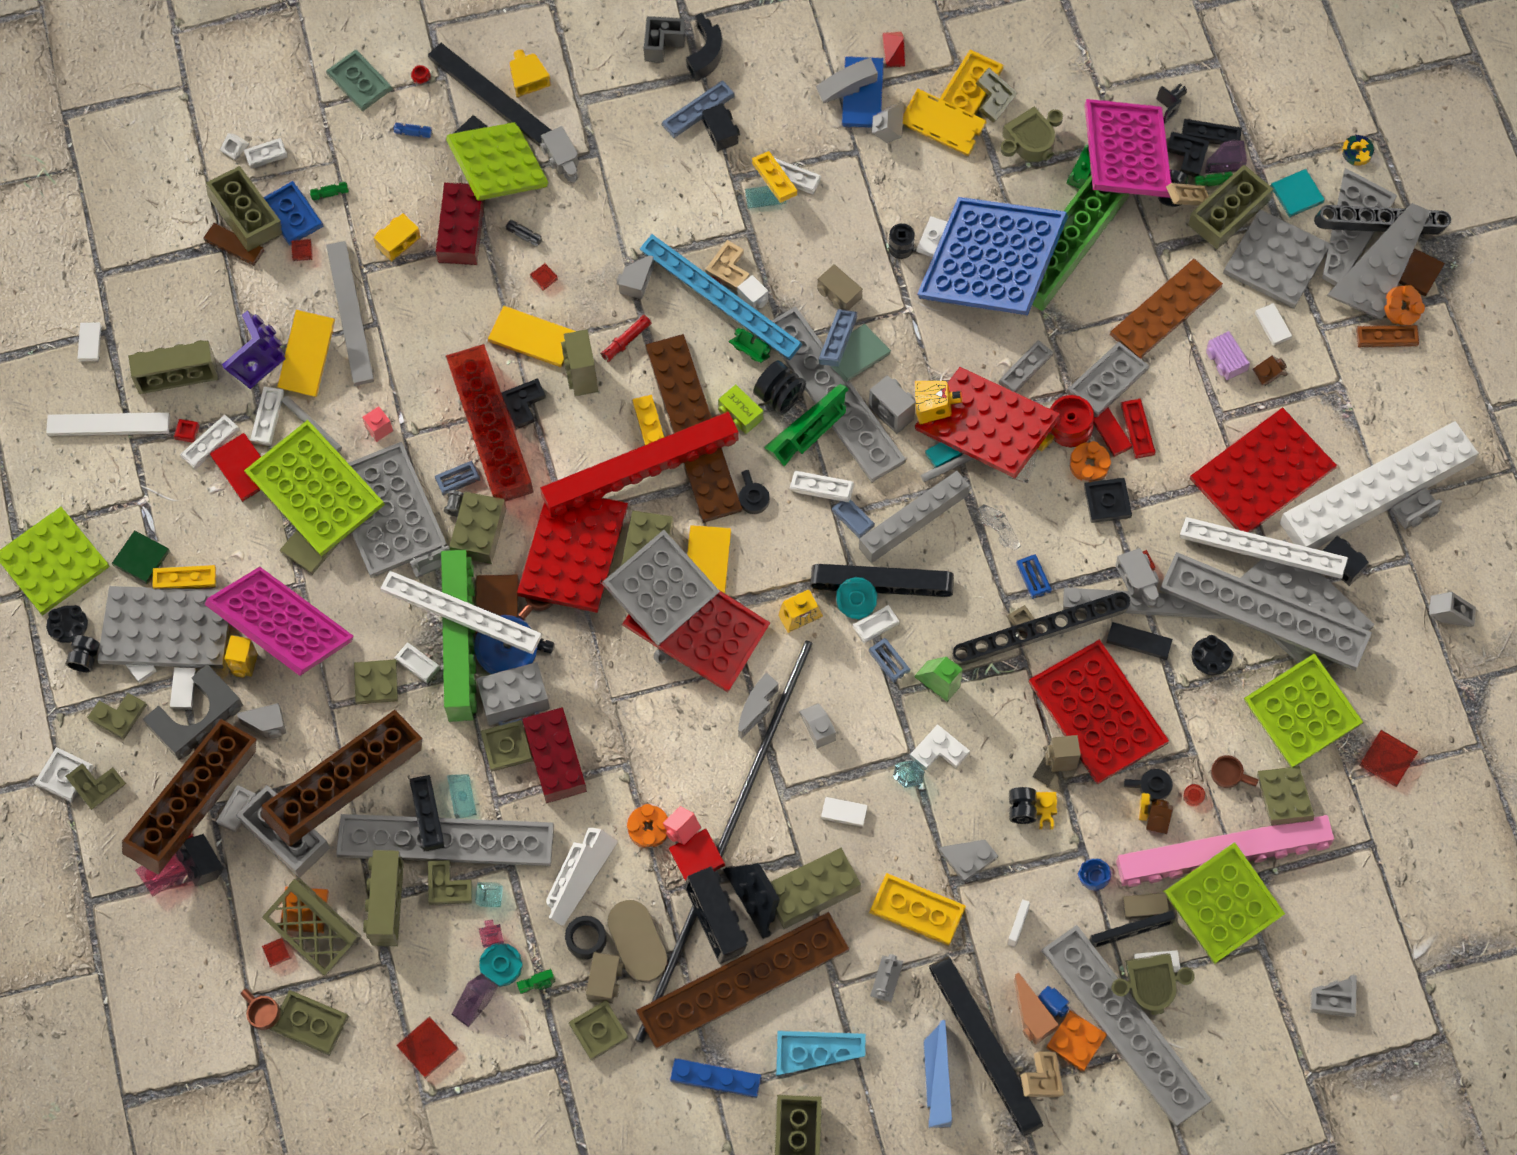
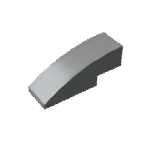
M870 57L833 74L818 84L816 89L822 102L826 103L859 92V87L877 82L878 72Z
M767 673L757 682L744 705L738 727V737L741 739L770 711V702L768 701L779 691V683Z

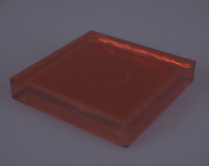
M1380 730L1359 766L1397 787L1418 751L1385 731Z
M430 1016L396 1045L425 1079L459 1050Z

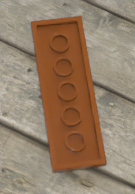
M1194 258L1111 330L1110 335L1141 359L1221 289L1223 283Z

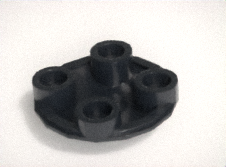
M78 605L62 606L52 609L48 613L46 629L49 636L55 641L71 643L75 635H84L87 630L88 619Z
M1209 635L1207 638L1196 642L1191 652L1192 662L1195 667L1202 673L1212 676L1227 671L1232 664L1234 656L1229 646L1215 635Z

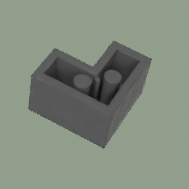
M647 16L643 48L645 62L664 63L665 46H685V18Z

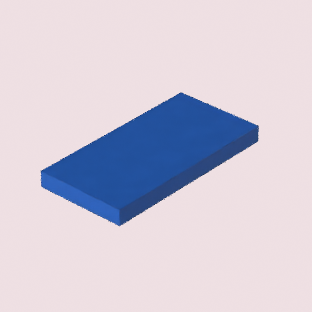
M845 56V68L870 57ZM871 57L878 72L877 82L859 87V92L843 97L842 127L872 128L873 116L881 112L884 58Z

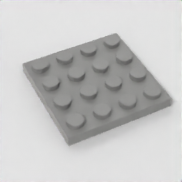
M1260 209L1226 265L1223 274L1295 308L1328 252L1330 245L1328 242Z
M665 530L661 531L602 582V585L658 646L720 592Z

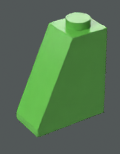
M948 657L928 660L917 672L915 678L948 702L961 686L963 669Z

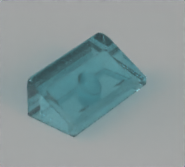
M769 186L745 189L747 208L786 204V201L781 203L778 201Z
M469 774L447 775L455 818L459 819L477 815Z

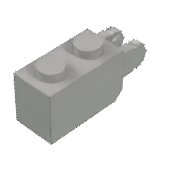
M560 126L542 134L540 147L544 155L548 154L551 168L553 170L556 169L559 175L564 174L568 182L573 183L577 181L578 154L564 128Z
M1141 548L1117 556L1116 568L1131 597H1141L1147 607L1154 608L1159 598V592L1156 589L1159 578L1157 573L1150 568L1148 556L1143 554Z

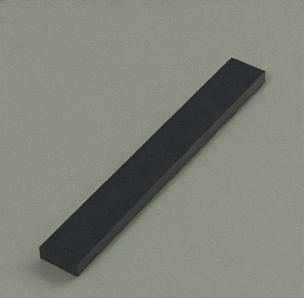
M439 43L428 54V58L500 116L509 123L515 122L521 132L538 146L542 143L541 135L551 131L549 127L443 43Z

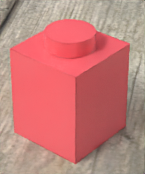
M379 406L362 417L365 428L376 442L393 432L391 421Z
M681 806L663 823L667 830V837L673 842L678 841L683 845L701 829L695 814Z

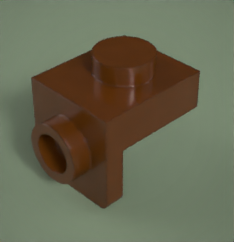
M1273 355L1253 368L1263 386L1268 385L1281 375H1288L1286 371L1287 365L1282 358L1278 359Z
M1157 799V802L1152 801L1146 830L1162 834L1168 833L1173 806L1169 805L1170 802Z

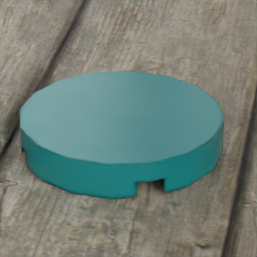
M854 577L847 579L837 590L836 603L838 609L852 619L867 617L877 605L875 587L864 578Z
M505 943L493 944L486 948L480 957L479 963L480 973L484 980L498 987L508 986L515 982L520 976L523 967L522 958L517 949Z

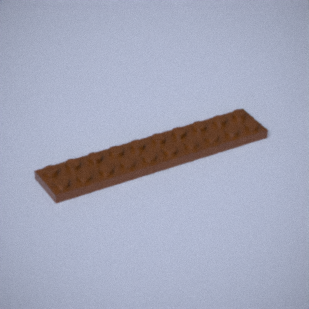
M684 334L645 344L673 433L711 419L712 417ZM722 447L712 454L706 453L692 462L686 461L683 463L703 523L742 512Z
M827 912L637 1009L636 1013L652 1044L658 1050L849 951V947L832 916Z

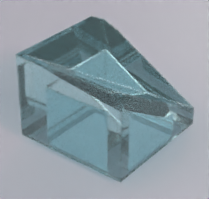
M911 760L896 763L893 777L904 788L922 784L925 771Z
M477 882L475 903L480 907H501L503 886L496 882Z

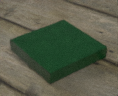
M134 530L113 560L112 565L148 584L153 577V568H159L170 550Z

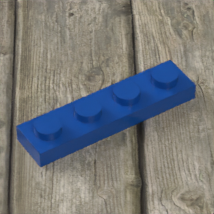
M675 1058L670 1081L757 1098L761 1074Z

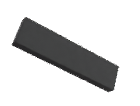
M426 775L410 778L409 782L423 851L445 848L431 777Z
M1171 910L1090 936L1089 941L1097 948L1172 925L1175 920V914Z

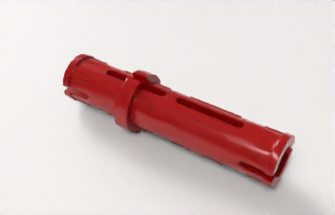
M643 314L622 335L612 340V343L600 353L602 358L610 362L618 353L626 350L625 347L652 324L651 320Z

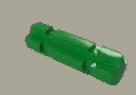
M1224 172L1223 175L1222 173L1206 175V177L1197 176L1195 177V185H1207V187L1222 185L1233 173Z
M344 181L340 182L339 185L335 183L320 187V189H311L310 195L312 200H319L320 197L336 196L340 192L341 194L348 193L349 189L347 182Z

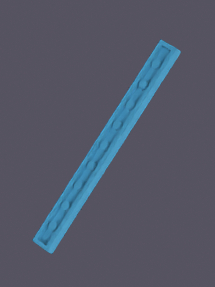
M653 234L640 247L641 252L647 256H654L656 263L788 360H791L802 346L800 341Z

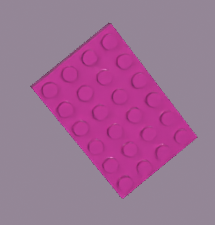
M1086 99L1084 105L1093 190L1170 198L1166 188L1171 183L1162 107Z
M261 567L256 568L207 598L205 606L299 676L351 643L354 637Z

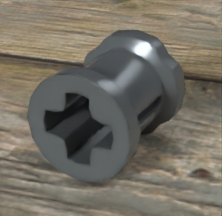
M454 490L448 491L449 500L447 506L444 507V513L458 517L464 493Z

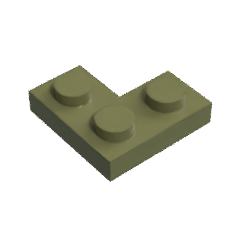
M990 68L986 69L975 83L989 95V98L979 111L993 123L1018 94Z
M127 693L117 710L98 701L87 718L107 731L125 739L147 704L143 700Z
M82 763L65 776L91 810L126 784L114 767L95 780Z
M450 860L428 861L429 905L472 903V881H451Z

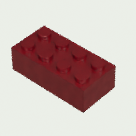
M444 182L436 244L438 263L478 264L485 200L478 201L469 184Z
M563 707L522 718L546 804L587 792Z

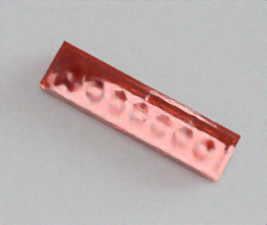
M478 345L446 355L447 364L492 497L504 499L506 502L534 493L532 482L485 345Z

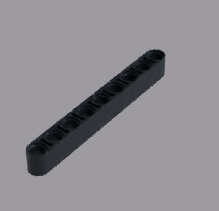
M1117 592L959 643L953 649L952 660L957 665H967L1121 615L1128 610L1131 602L1130 597L1124 592ZM1115 600H1124L1126 606L1121 608L1116 606ZM1101 605L1105 607L1106 612L1099 614L1096 612L1095 607ZM1083 612L1086 615V619L1078 620L1075 614ZM1063 618L1066 621V625L1060 627L1055 623V620ZM1041 624L1046 627L1047 631L1039 633L1035 627ZM1024 631L1027 637L1023 640L1018 639L1016 632ZM1003 637L1006 639L1007 644L999 646L996 643V639ZM984 644L987 647V651L981 653L977 651L976 646ZM964 650L967 653V657L960 659L956 656V652Z
M947 956L929 965V970L1021 1135L1024 1137L1043 1127V1122L1029 1097H1024L1023 1085L951 958Z

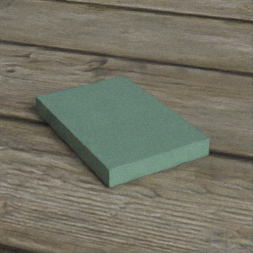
M357 49L326 70L327 75L362 112L393 90L392 86Z
M863 324L852 331L839 367H831L845 382H848L890 355L891 350L866 324Z

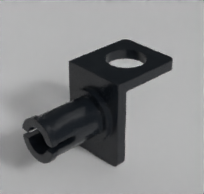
M1178 84L1171 91L1164 86L1159 88L1156 99L1168 108L1163 117L1164 124L1178 113L1182 102L1180 98L1187 93L1186 87H1182L1183 84Z

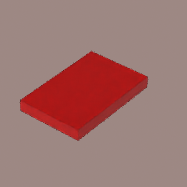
M245 433L210 453L211 458L242 502L261 491L244 471L261 457Z

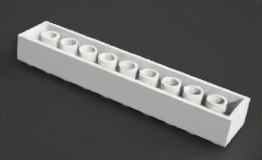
M1456 421L1283 513L1280 525L1294 544L1317 549L1333 540L1337 535L1341 536L1378 516L1420 490L1429 488L1472 465L1478 452Z

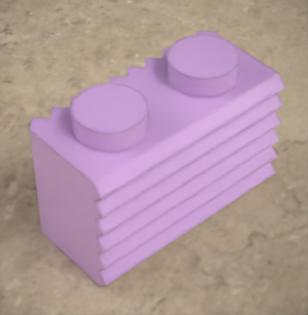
M1230 331L1209 340L1206 353L1210 360L1215 361L1218 373L1224 376L1226 380L1248 371L1250 362Z

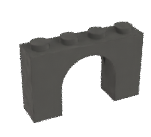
M208 664L192 677L195 686L209 699L210 703L207 715L200 722L193 725L178 724L159 705L143 718L146 726L178 760L182 757H187L197 744H201L220 719L226 721L230 716L236 715L243 706L240 698Z

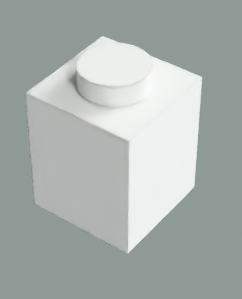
M753 275L737 287L738 297L754 309L762 308L767 304L768 290Z

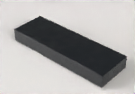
M1184 119L1182 134L1207 140L1212 144L1237 148L1240 145L1241 127Z
M1112 622L1106 643L1167 660L1173 639Z

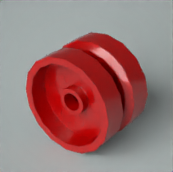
M1076 395L1062 396L1055 400L1050 409L1060 413L1061 418L1050 432L1054 436L1053 440L1061 446L1070 448L1086 443L1092 436L1094 429V413L1090 403Z

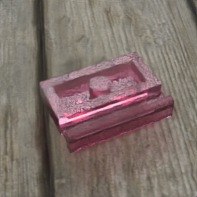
M176 854L159 875L144 866H140L135 870L153 897L187 875L183 864L179 862Z

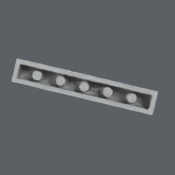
M955 471L859 538V549L870 563H873L967 497L970 485L958 471Z

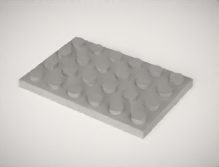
M402 442L348 463L385 504L351 532L371 578L407 564L414 557L417 559L442 548V545L444 547L447 546Z
M1261 559L1241 577L1243 580L1370 631L1374 626L1321 573ZM1270 636L1297 663L1313 654ZM1316 655L1325 669L1334 663Z
M109 586L98 663L203 668L208 664L211 668H224L230 624L205 606L206 599L220 590Z

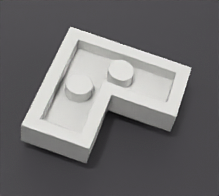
M937 724L910 754V758L927 770L940 755L953 767L957 768L969 755L970 750Z

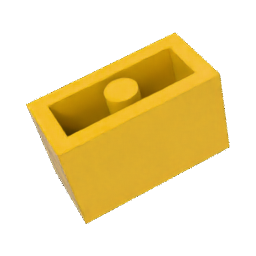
M402 213L399 217L393 218L384 229H380L373 238L376 247L392 262L420 239L421 236L419 228Z
M231 635L225 661L234 676L245 678V676L252 677L258 656L256 648L250 638Z

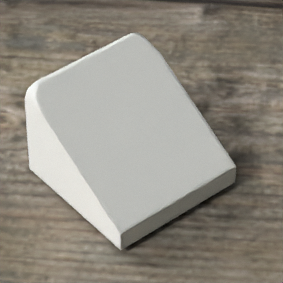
M228 133L220 151L236 160L248 147L249 143L235 134Z

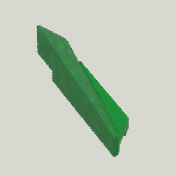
M842 384L836 386L764 448L782 466H785L797 451L803 454L846 413L845 395L848 392V388Z

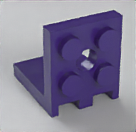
M247 310L242 314V317L252 339L222 365L227 372L251 389L286 358L280 347L282 344L275 336V329L270 324L265 325L259 315H253ZM249 362H256L253 366H247Z

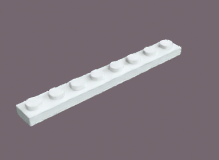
M1188 517L1185 518L1180 533L1181 539L1340 579L1343 577L1348 557Z
M389 571L380 588L381 592L530 654L534 653L542 637L541 633L392 571Z

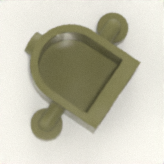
M1034 106L1004 125L1002 136L1005 140L1001 143L1000 149L1002 155L1011 157L1017 152L1021 158L1030 162L1047 161L1052 158L1055 142L1053 127L1062 124V112L1053 109L1049 111L1047 119H1045Z
M1169 953L1125 960L1129 981L1122 978L1115 979L1111 984V989L1117 996H1125L1130 990L1132 997L1140 1006L1151 1010V1015L1165 1013L1164 1008L1169 1006L1174 1000L1177 991L1176 982L1189 985L1194 981L1195 974L1188 967H1181L1174 973L1171 954Z

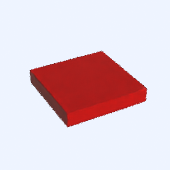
M707 828L696 833L684 845L679 842L669 847L685 882L687 876L712 866L714 871L726 866Z

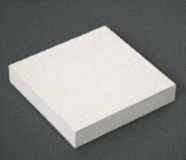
M56 747L36 779L35 785L73 803L78 792L65 776L82 763L90 773L94 766Z

